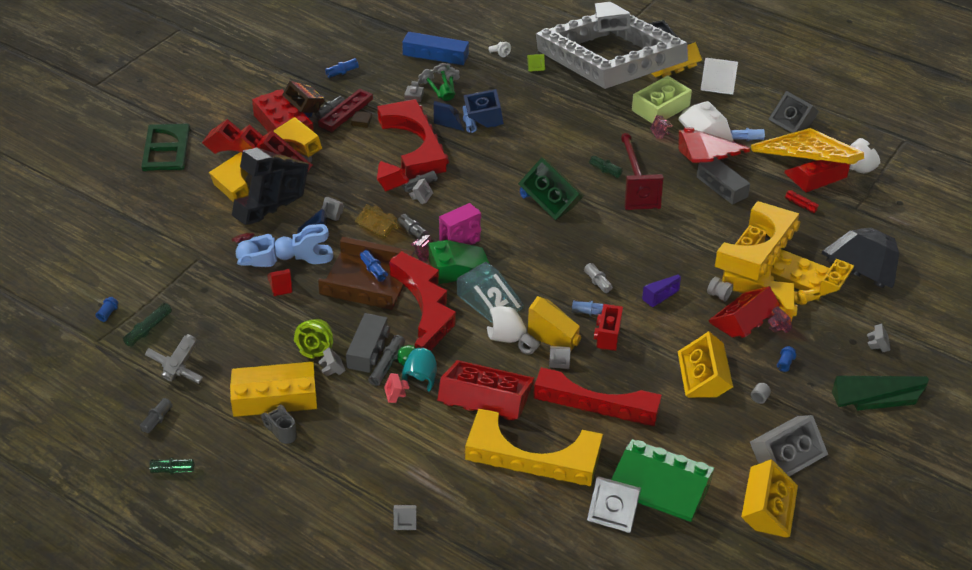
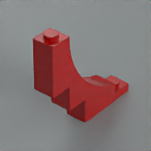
M226 119L212 129L202 142L214 154L222 151L243 152V150L260 148L309 164L308 171L312 167L309 161L273 130L263 136L250 124L240 130L231 121Z
M401 251L390 260V276L403 283L419 303L422 318L418 326V339L414 347L425 348L431 351L455 326L456 311L445 306L447 304V290L437 286L439 270Z

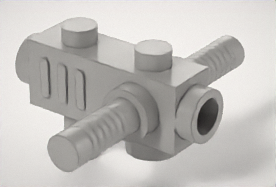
M184 335L171 357H165L150 348L145 353L146 356L162 364L163 373L161 376L168 381L175 380L177 375H183L197 384H200L203 379L202 376L187 369L186 365H184L197 342V339L192 335Z

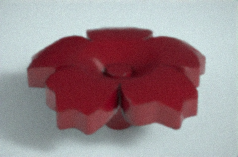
M254 233L240 234L233 237L232 242L237 243L250 240L255 235Z

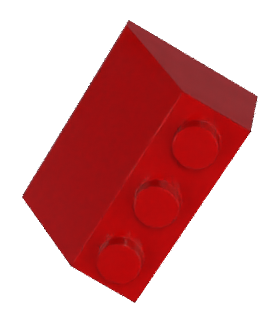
M813 160L787 169L784 173L806 193L847 178L850 164Z
M767 286L742 293L708 321L730 337L741 336L743 338L751 334L753 328L762 325L764 319L773 316L775 310L780 307V304L771 287Z

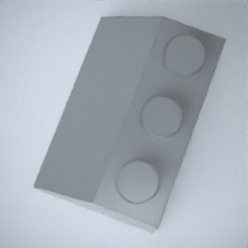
M813 415L797 416L750 441L759 463L772 459L788 476L828 455Z

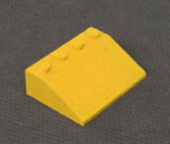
M314 362L232 369L230 393L233 417L259 415L264 412L269 413L277 409V406L280 404L284 406L287 412L317 409Z

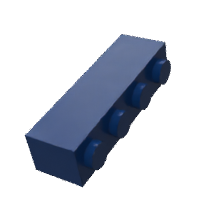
M408 32L403 40V55L464 65L469 55V42Z

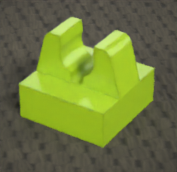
M544 54L527 55L528 71L545 70Z

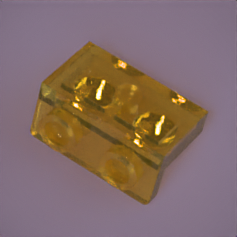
M366 204L355 220L357 225L383 239L388 236L393 227L396 229L400 227L396 221L397 218L393 214H385L382 209L375 205L372 207Z

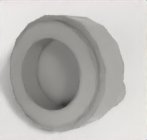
M524 333L518 342L521 352L529 355L540 346V342L528 333ZM523 343L527 344L531 348L529 350L525 349L523 347Z

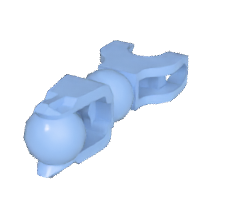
M323 224L308 225L300 233L293 234V239L283 236L275 241L271 234H266L238 243L236 249L237 264L241 266L271 267L277 262V257L282 260H288L294 255L296 260L302 259L310 264L330 262L334 256L332 248L329 245L318 244L327 240L329 235L328 228Z

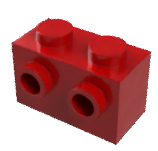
M603 304L602 314H598L596 326H599V328H595L594 339L597 340L596 348L616 351L622 321V306Z

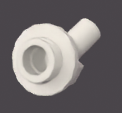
M499 42L497 45L490 46L489 52L498 51L499 56L506 57L511 51V45L508 42Z

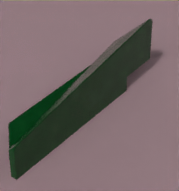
M836 376L832 394L838 407L854 404L857 411L915 405L923 391L925 392L929 379L927 376Z

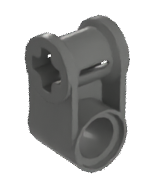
M278 405L277 409L269 413L264 412L261 414L266 428L281 443L289 444L296 440L295 420L283 405Z

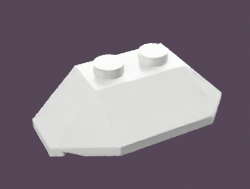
M709 101L686 108L679 116L678 120L685 127H693L694 130L733 141L727 119Z

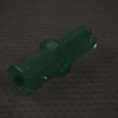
M591 156L589 160L590 165L616 178H619L623 172L622 167L612 164L610 160L605 161L597 156Z
M170 457V459L166 460L151 459L150 461L151 474L170 473L173 475L174 472H193L195 468L193 459H174V457Z

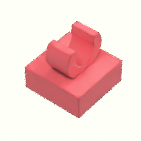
M390 373L384 389L388 402L396 403L398 397L406 396L405 389H409L408 381H400L398 374Z

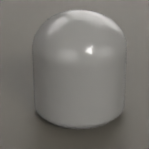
M758 383L751 392L753 401L759 404L765 403L771 393L770 387L765 383Z

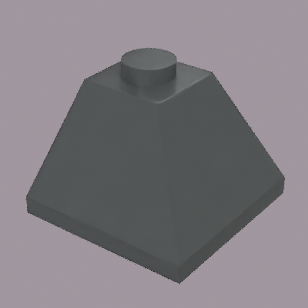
M786 91L768 120L794 133L809 127L819 111L813 105Z

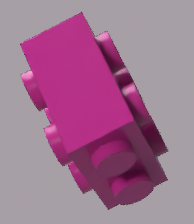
M468 203L439 216V241L450 240L468 245L479 242L481 232V212L479 209Z

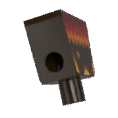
M289 81L283 93V96L300 112L317 113L325 102L324 97L311 86Z

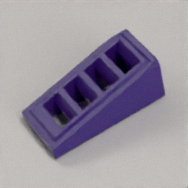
M675 275L644 286L643 301L654 307L679 291L681 276Z

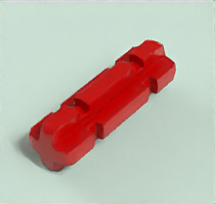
M788 190L785 195V199L793 201L796 205L812 213H815L819 207L817 203L811 202V200L792 190Z

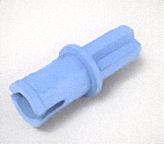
M746 128V130H731L733 139H746V141L764 140L765 137L764 129L753 130Z

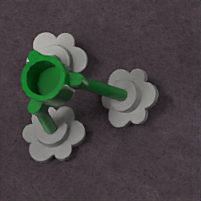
M441 63L435 66L433 70L425 69L419 74L418 83H429L437 93L438 98L448 101L456 95L453 80H458L460 75L459 70L450 67V64ZM434 72L442 74L444 81L439 90L431 81L434 78Z

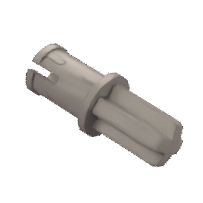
M593 263L585 266L584 272L590 276L594 285H598L604 293L612 290L613 287L605 278V274L599 271Z

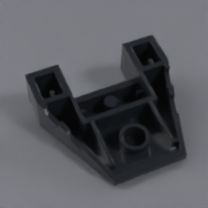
M260 148L243 150L240 168L251 174L252 178L249 195L234 199L232 216L244 225L262 221L264 219L263 216L268 213L273 214L277 212L278 207L282 205L287 206L302 197L309 164Z

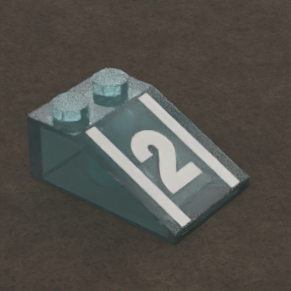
M488 262L480 264L457 278V295L492 323L493 318L490 308L511 307L517 312L524 308V304L501 273Z

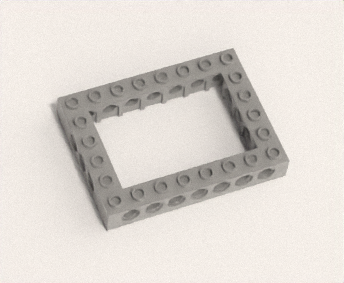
M595 13V15L583 16L582 19L570 20L569 23L558 24L554 28H546L536 33L537 49L539 52L604 89L688 61L687 42L631 15V29L599 32ZM612 32L616 36L632 42L633 45L640 46L642 50L631 51L627 55L616 56L615 59L606 60L579 44L601 36H607Z

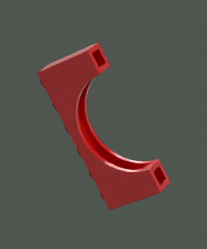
M416 99L377 106L378 121L382 129L396 128L415 133L424 141L417 150L401 156V169L408 179L416 178L417 175L421 176L431 171H434L436 174L446 172V165L449 164L448 156L443 153L442 144L438 143V137L433 133L432 125L428 123L427 115L423 114V108Z

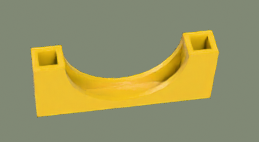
M295 117L274 130L277 135L298 153L308 158L322 149L319 136ZM239 152L209 172L213 184L233 202L234 199L249 195V188L246 183L248 172L240 168L242 152Z
M757 201L751 209L749 225L767 231L766 234L770 237V240L761 244L747 246L724 242L717 250L715 267L758 281L762 274H766L768 266H772L775 257L780 255L781 249L786 247L787 241L792 239L794 232L798 231L800 221H798L799 213Z
M478 409L465 445V460L591 486L602 447L603 434L582 430L576 441L563 450L547 454L530 453L513 446L503 437L499 430V412Z

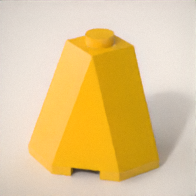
M537 296L529 307L528 334L536 340L551 346L571 347V351L574 346H578L581 340V335L579 334L580 326L550 300Z

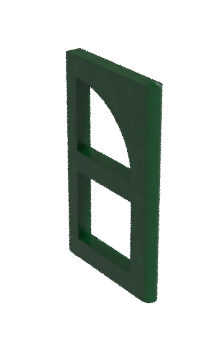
M149 125L141 166L142 171L183 170L190 125ZM154 133L168 134L178 140V142L152 143ZM177 151L176 161L149 162L150 152Z

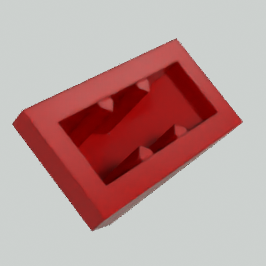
M382 161L379 163L377 180L385 191L410 181L401 168Z
M290 269L271 272L267 275L273 296L292 293Z

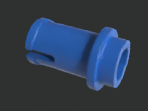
M113 297L104 299V304L95 314L98 320L106 322L111 313L118 309V301Z
M790 346L783 348L780 352L781 357L777 363V368L782 372L789 371L792 360L796 358V351Z

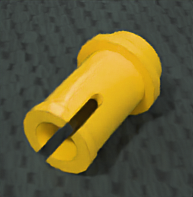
M817 288L806 291L799 290L797 291L796 303L805 305L809 301L818 300L820 294H813L820 291Z

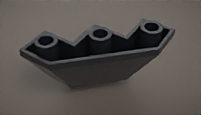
M872 227L850 230L821 253L827 257L826 261L832 264L836 259L854 265L851 273L859 277L863 274L875 280L873 284L884 288L885 285L890 288L894 286L899 259L896 240Z

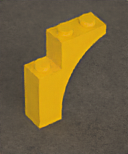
M768 268L766 274H762L758 281L724 270L722 282L733 284L732 291L744 293L770 286L780 304V307L775 311L783 323L791 324L792 317L797 315V305L794 304L797 301V291H794V283L774 281V276H771V268Z

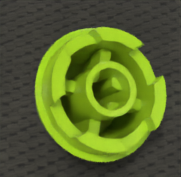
M321 319L302 322L296 328L294 342H296L297 347L300 349L299 352L305 357L315 358L323 356V351L327 348H332L333 334L329 324Z

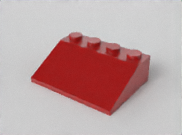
M457 360L440 379L437 401H441L447 406H462L465 410L469 411L484 409L499 412V415L503 416L504 419L515 420L523 412L535 378Z

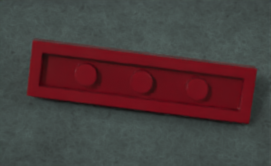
M358 89L318 121L319 127L333 132L352 117L355 111H359L371 102L373 94Z

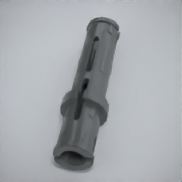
M395 335L390 345L385 347L381 360L368 378L372 385L379 386L393 361L397 360L398 350L405 343V339L402 336Z

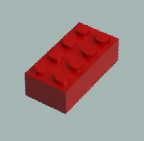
M283 89L252 99L254 116L268 133L294 117L313 131V123L283 96Z

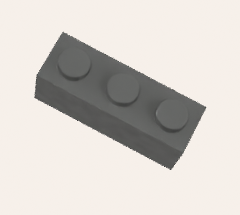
M714 157L712 162H701L698 164L697 178L732 205L748 197L750 183L716 157Z
M364 313L346 353L348 369L370 373L373 365H377L378 353L383 351L385 337L388 338L390 334L387 317Z

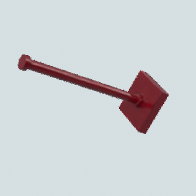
M624 133L621 136V140L625 144L634 175L626 177L625 210L661 208L663 175L641 174L631 143V135Z

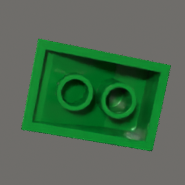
M450 240L429 243V262L432 267L439 270L438 284L493 275L482 247Z

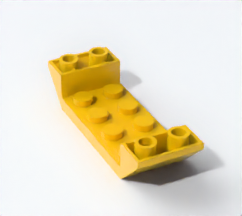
M749 225L735 245L747 246L764 243L767 231ZM781 249L780 255L775 257L772 266L769 265L768 268H771V276H774V280L794 283V288L803 291L817 288L820 292L813 295L820 294L822 296L840 290L853 270L854 265L836 259L832 266L828 268Z

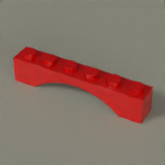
M542 367L534 385V399L654 427L662 397L660 394L643 390L628 394L597 393L576 385L560 371Z

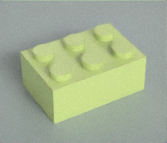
M667 75L633 94L632 111L652 124L658 125L690 106L692 90Z

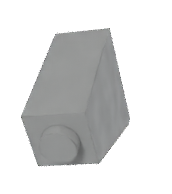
M612 2L595 3L599 32L631 29L630 13Z

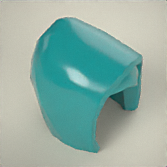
M425 348L412 350L404 364L402 380L407 381L410 375L420 381L427 379L429 382L427 391L430 392L434 386L437 373V363L432 352Z

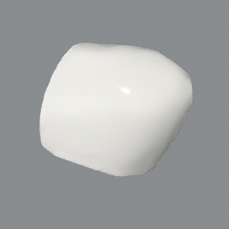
M504 306L490 308L493 327L487 326L489 338L506 343L519 341L527 329L514 308Z

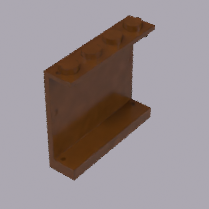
M342 236L340 240L341 253L327 278H319L318 280L319 294L392 310L404 284L390 276V260L401 251L414 257V251ZM368 250L375 259L380 261V265L388 273L384 281L379 282L374 274L367 270L366 264L361 259V252Z

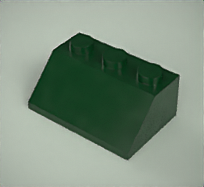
M543 157L518 183L554 220L559 219L572 210L585 196L551 162Z

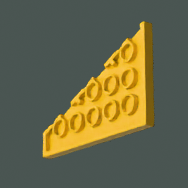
M811 128L751 144L753 152L847 164H856L859 160L865 159L863 151Z

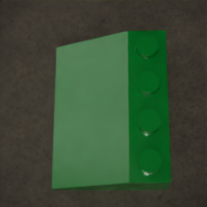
M632 439L626 447L611 480L641 488L638 503L691 522L709 490L714 468L706 463L696 462L683 455H676L663 448H656L643 441Z

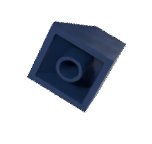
M497 89L464 95L469 118L486 127H496L504 124Z

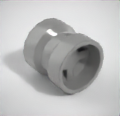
M715 276L709 283L707 293L712 296L717 295L719 299L727 301L732 293L733 284L729 282L724 283L722 279Z

